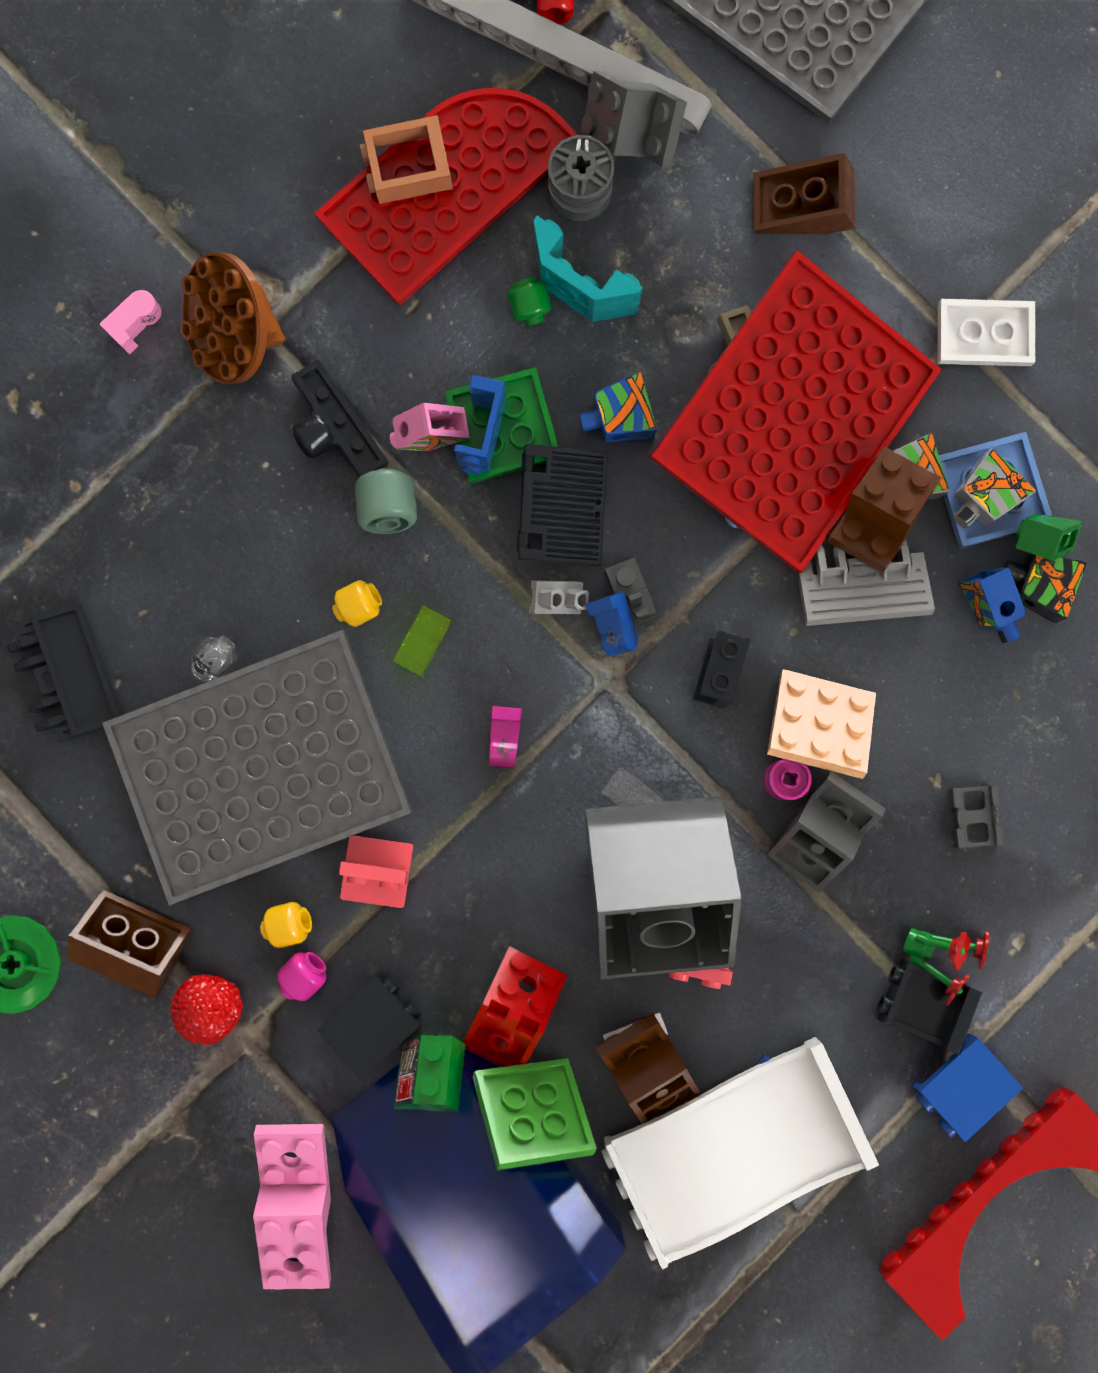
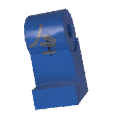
M624 591L585 604L589 616L594 615L598 631L601 633L602 647L608 656H616L637 648V634Z

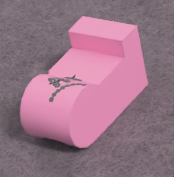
M138 290L100 323V326L130 355L138 347L133 339L147 325H152L160 319L161 307L151 293Z

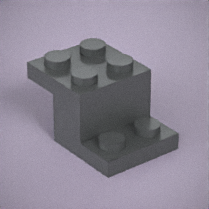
M593 71L592 80L588 87L585 116L581 124V135H588L600 140L614 156L646 157L661 167H672L687 102L652 83L620 81L605 72Z
M831 771L798 806L786 831L773 843L766 855L820 892L853 861L865 833L883 817L886 809Z

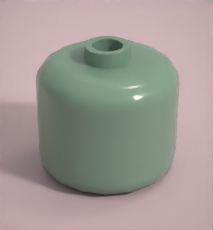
M381 468L363 474L355 482L357 523L363 530L374 534H394L405 531L416 523L415 483L410 475L400 470Z

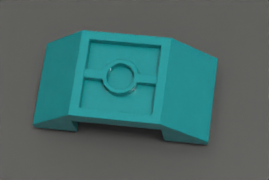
M539 216L535 217L533 220L534 249L540 281L545 283L550 294L591 322L632 316L638 312L643 287L640 286L637 278L629 273L623 274L616 269L601 290L594 279L587 275L582 277L573 271V267L569 262L563 259V233L561 228L552 220L546 219L545 221Z

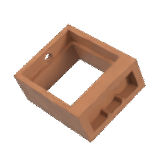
M438 115L363 130L365 143L360 144L364 164L370 163L372 173L366 174L370 193L376 192L379 204L453 189ZM429 137L436 170L382 181L375 148Z

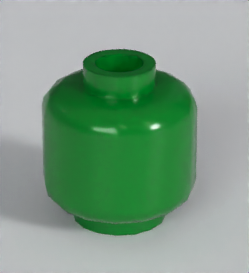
M536 277L512 283L513 289L507 293V299L514 320L518 322L525 321L527 327L545 322L543 315L548 314L552 309L545 283L537 281Z

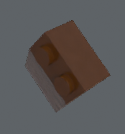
M845 153L753 173L755 233L825 235L855 229V171Z

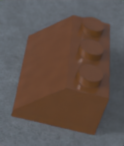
M102 890L69 934L66 959L156 998L170 977L191 928L106 890Z

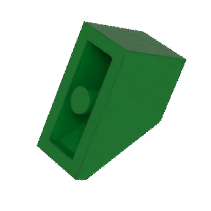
M1041 514L1031 515L1022 520L1018 525L1015 537L1018 538L1016 548L1054 561L1073 551L1083 522Z

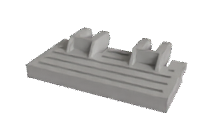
M906 540L897 552L898 562L890 563L884 573L857 558L847 559L846 561L845 552L836 546L833 547L835 568H827L823 545L814 554L817 575H813L811 562L808 563L802 573H798L806 626L932 615L935 611L924 552L910 553L909 555Z

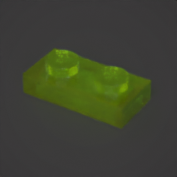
M423 605L393 662L422 677L452 621Z

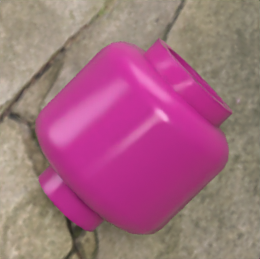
M313 952L295 953L280 968L277 974L280 985L279 990L282 995L290 1000L306 1001L310 999L326 981L325 963Z

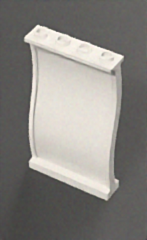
M816 1037L805 1041L804 1045L780 1054L763 1064H758L659 1117L610 1137L608 1135L604 1137L606 1148L601 1150L608 1168L612 1169L615 1167L620 1179L615 1182L623 1200L630 1198L634 1207L629 1212L636 1229L640 1230L643 1228L648 1240L643 1243L651 1261L658 1259L662 1270L668 1267V1263L695 1253L741 1231L771 1212L818 1187L861 1169L868 1171L879 1166L826 1050Z

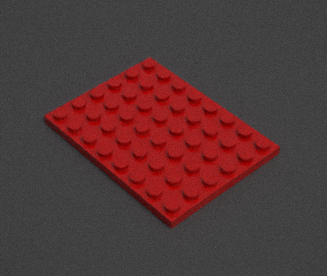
M797 250L786 262L649 456V459L795 572L802 573L848 507L855 488L883 448H888L942 369Z

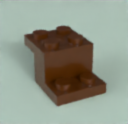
M884 447L853 491L846 513L829 536L828 542L884 573L915 527L924 505L939 485L942 477Z
M654 1013L637 1019L632 1026L619 1034L608 1037L603 1044L596 1047L600 1057L614 1076L629 1106L642 1124L701 1095L700 1090Z

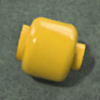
M357 580L336 591L334 597L335 604L332 606V609L340 622L345 621L349 626L357 627L378 616L382 599L372 583L367 584L362 580Z
M297 902L273 906L265 912L264 919L260 925L261 934L275 948L300 944L306 940L308 933L312 929L310 913Z

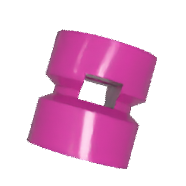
M779 759L766 767L763 774V786L765 791L777 800H796L803 797L809 791L811 773L806 764Z

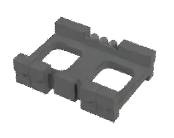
M998 785L950 789L951 808H955L954 822L957 826L954 829L955 848L1004 845L1002 826H997V823H999V819H997L999 814L996 813L998 808L995 807V805H1000ZM968 791H981L984 799L983 809L966 810L964 807V793ZM972 823H984L987 829V840L985 842H969L967 826Z

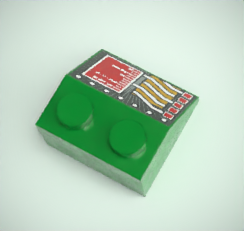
M420 1035L404 1040L401 1046L394 1108L458 1112L466 1044L453 1036Z

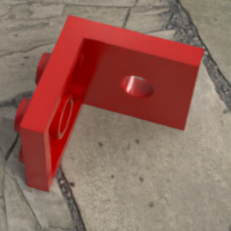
M509 946L484 1001L463 1040V1043L466 1044L465 1049L500 1067L526 1064L544 1033L567 975ZM525 983L529 985L533 992L523 991L519 984Z

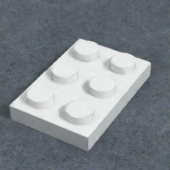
M941 299L938 302L937 364L1032 366L1035 363V301Z

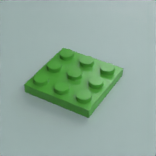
M568 1058L476 1070L472 1078L497 1171L594 1155L597 1148Z

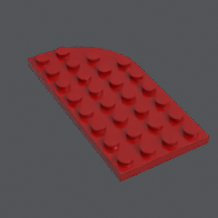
M482 88L455 95L437 105L423 117L438 115L453 189L379 204L376 192L370 193L366 174L372 173L371 166L368 165L314 213L315 217L400 307L548 175V160L553 149L562 140L578 135L551 107L530 95L510 89ZM429 137L393 144L377 157L382 181L436 170Z

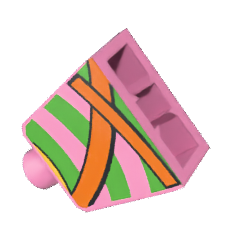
M432 403L419 404L393 418L394 431L390 434V442L394 448L415 451H431L470 438L464 407ZM434 425L440 426L437 429H432V426Z

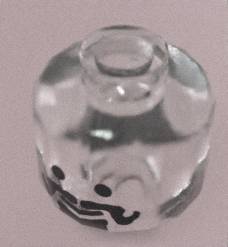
M224 636L219 638L205 637L190 655L192 673L205 683L231 673L238 664V656L234 651L236 648L235 644Z

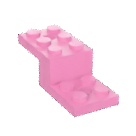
M324 1124L256 1125L254 1141L260 1189L253 1218L263 1289L330 1288L331 1271L326 1227L331 1203ZM293 1152L297 1155V1157L292 1158L286 1156L284 1153ZM288 1258H297L299 1261H291Z

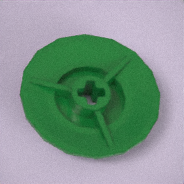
M9 915L0 918V1013L16 1014L33 1009L50 995L59 978L61 958L57 942L45 926L29 917ZM9 960L20 961V967H9Z

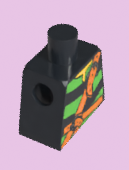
M1031 554L1025 558L1023 564L1008 559L1003 568L1009 567L1023 606L1053 623H1058L1066 620L1069 615L1087 562L1065 557L1051 561Z

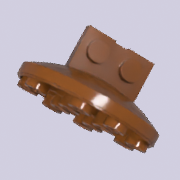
M212 252L203 255L194 263L188 276L183 277V322L181 323L180 331L182 337L188 342L195 366L201 368L210 378L222 384H237L247 381L256 373L261 365L266 348L278 347L285 341V337L277 319L274 318L262 286L258 284L251 270L241 259L227 252Z

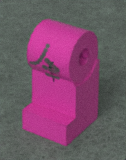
M492 706L489 766L515 768L522 708Z

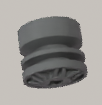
M574 135L562 140L553 149L548 160V197L553 208L561 216L572 221H587L598 217L607 208L612 197L614 160L610 150L600 140L588 135Z

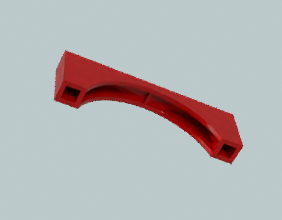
M1064 1086L1050 1093L1046 1098V1104L1038 1112L1028 1115L1022 1123L1023 1127L1015 1135L1006 1137L999 1145L1000 1150L993 1157L984 1159L977 1166L976 1173L968 1181L958 1184L952 1192L953 1196L944 1205L936 1206L929 1214V1220L921 1228L913 1229L907 1235L905 1243L897 1251H892L885 1256L882 1266L878 1269L889 1285L942 1341L966 1318L960 1294L959 1274L961 1257L968 1234L986 1205L1013 1182L1038 1171L1074 1167L1098 1172V1116L1075 1092Z

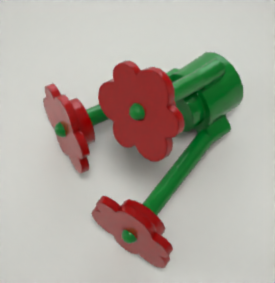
M912 928L907 936L903 952L911 955L909 962L922 967L948 986L945 993L950 997L945 1004L949 1006L957 994L963 992L962 987L968 981L970 975L966 974L962 980L956 977L952 981L924 961L923 958L930 959L935 947L947 950L951 963H953V969L958 971L962 963L967 959V951L971 950L974 951L973 957L979 959L978 968L982 969L986 960V954L989 951V932L985 931L982 939L977 938L975 944L970 943V938L967 937L966 932H962L960 937L956 939H951Z

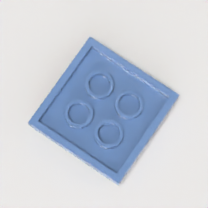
M1026 432L939 455L950 489L943 497L959 549L1016 534L1020 522L1031 515L1052 516ZM993 448L1037 491L988 526L982 525L976 519L965 529L958 525L953 518V515L963 506L955 499L954 494L979 458Z

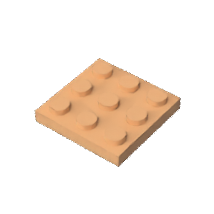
M783 669L779 677L767 755L863 779L868 769L876 693Z

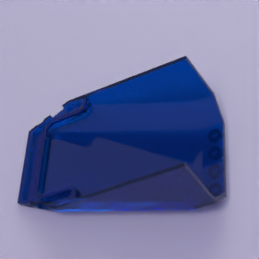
M466 1049L458 1112L395 1109L398 1064L334 1114L332 1122L345 1191L439 1355L453 1373H490L599 1285L625 1252L626 1248L621 1223L572 1159L497 1171L472 1077L476 1070L498 1068L500 1066L478 1057Z

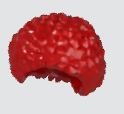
M204 974L192 975L182 983L181 987L177 989V993L174 994L171 1001L170 1012L172 1014L170 1017L173 1020L172 1023L175 1030L181 1034L182 1038H186L195 1044L213 1045L227 1036L238 1025L243 1008L240 991L234 983L225 980L223 977Z

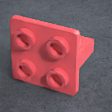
M355 835L350 836L346 861L341 862L339 875L343 876L340 898L347 901L403 908L407 894L413 844Z

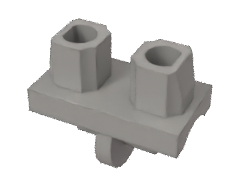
M531 581L533 598L529 607V613L581 614V610H587L585 604L588 603L589 592L583 590V582Z

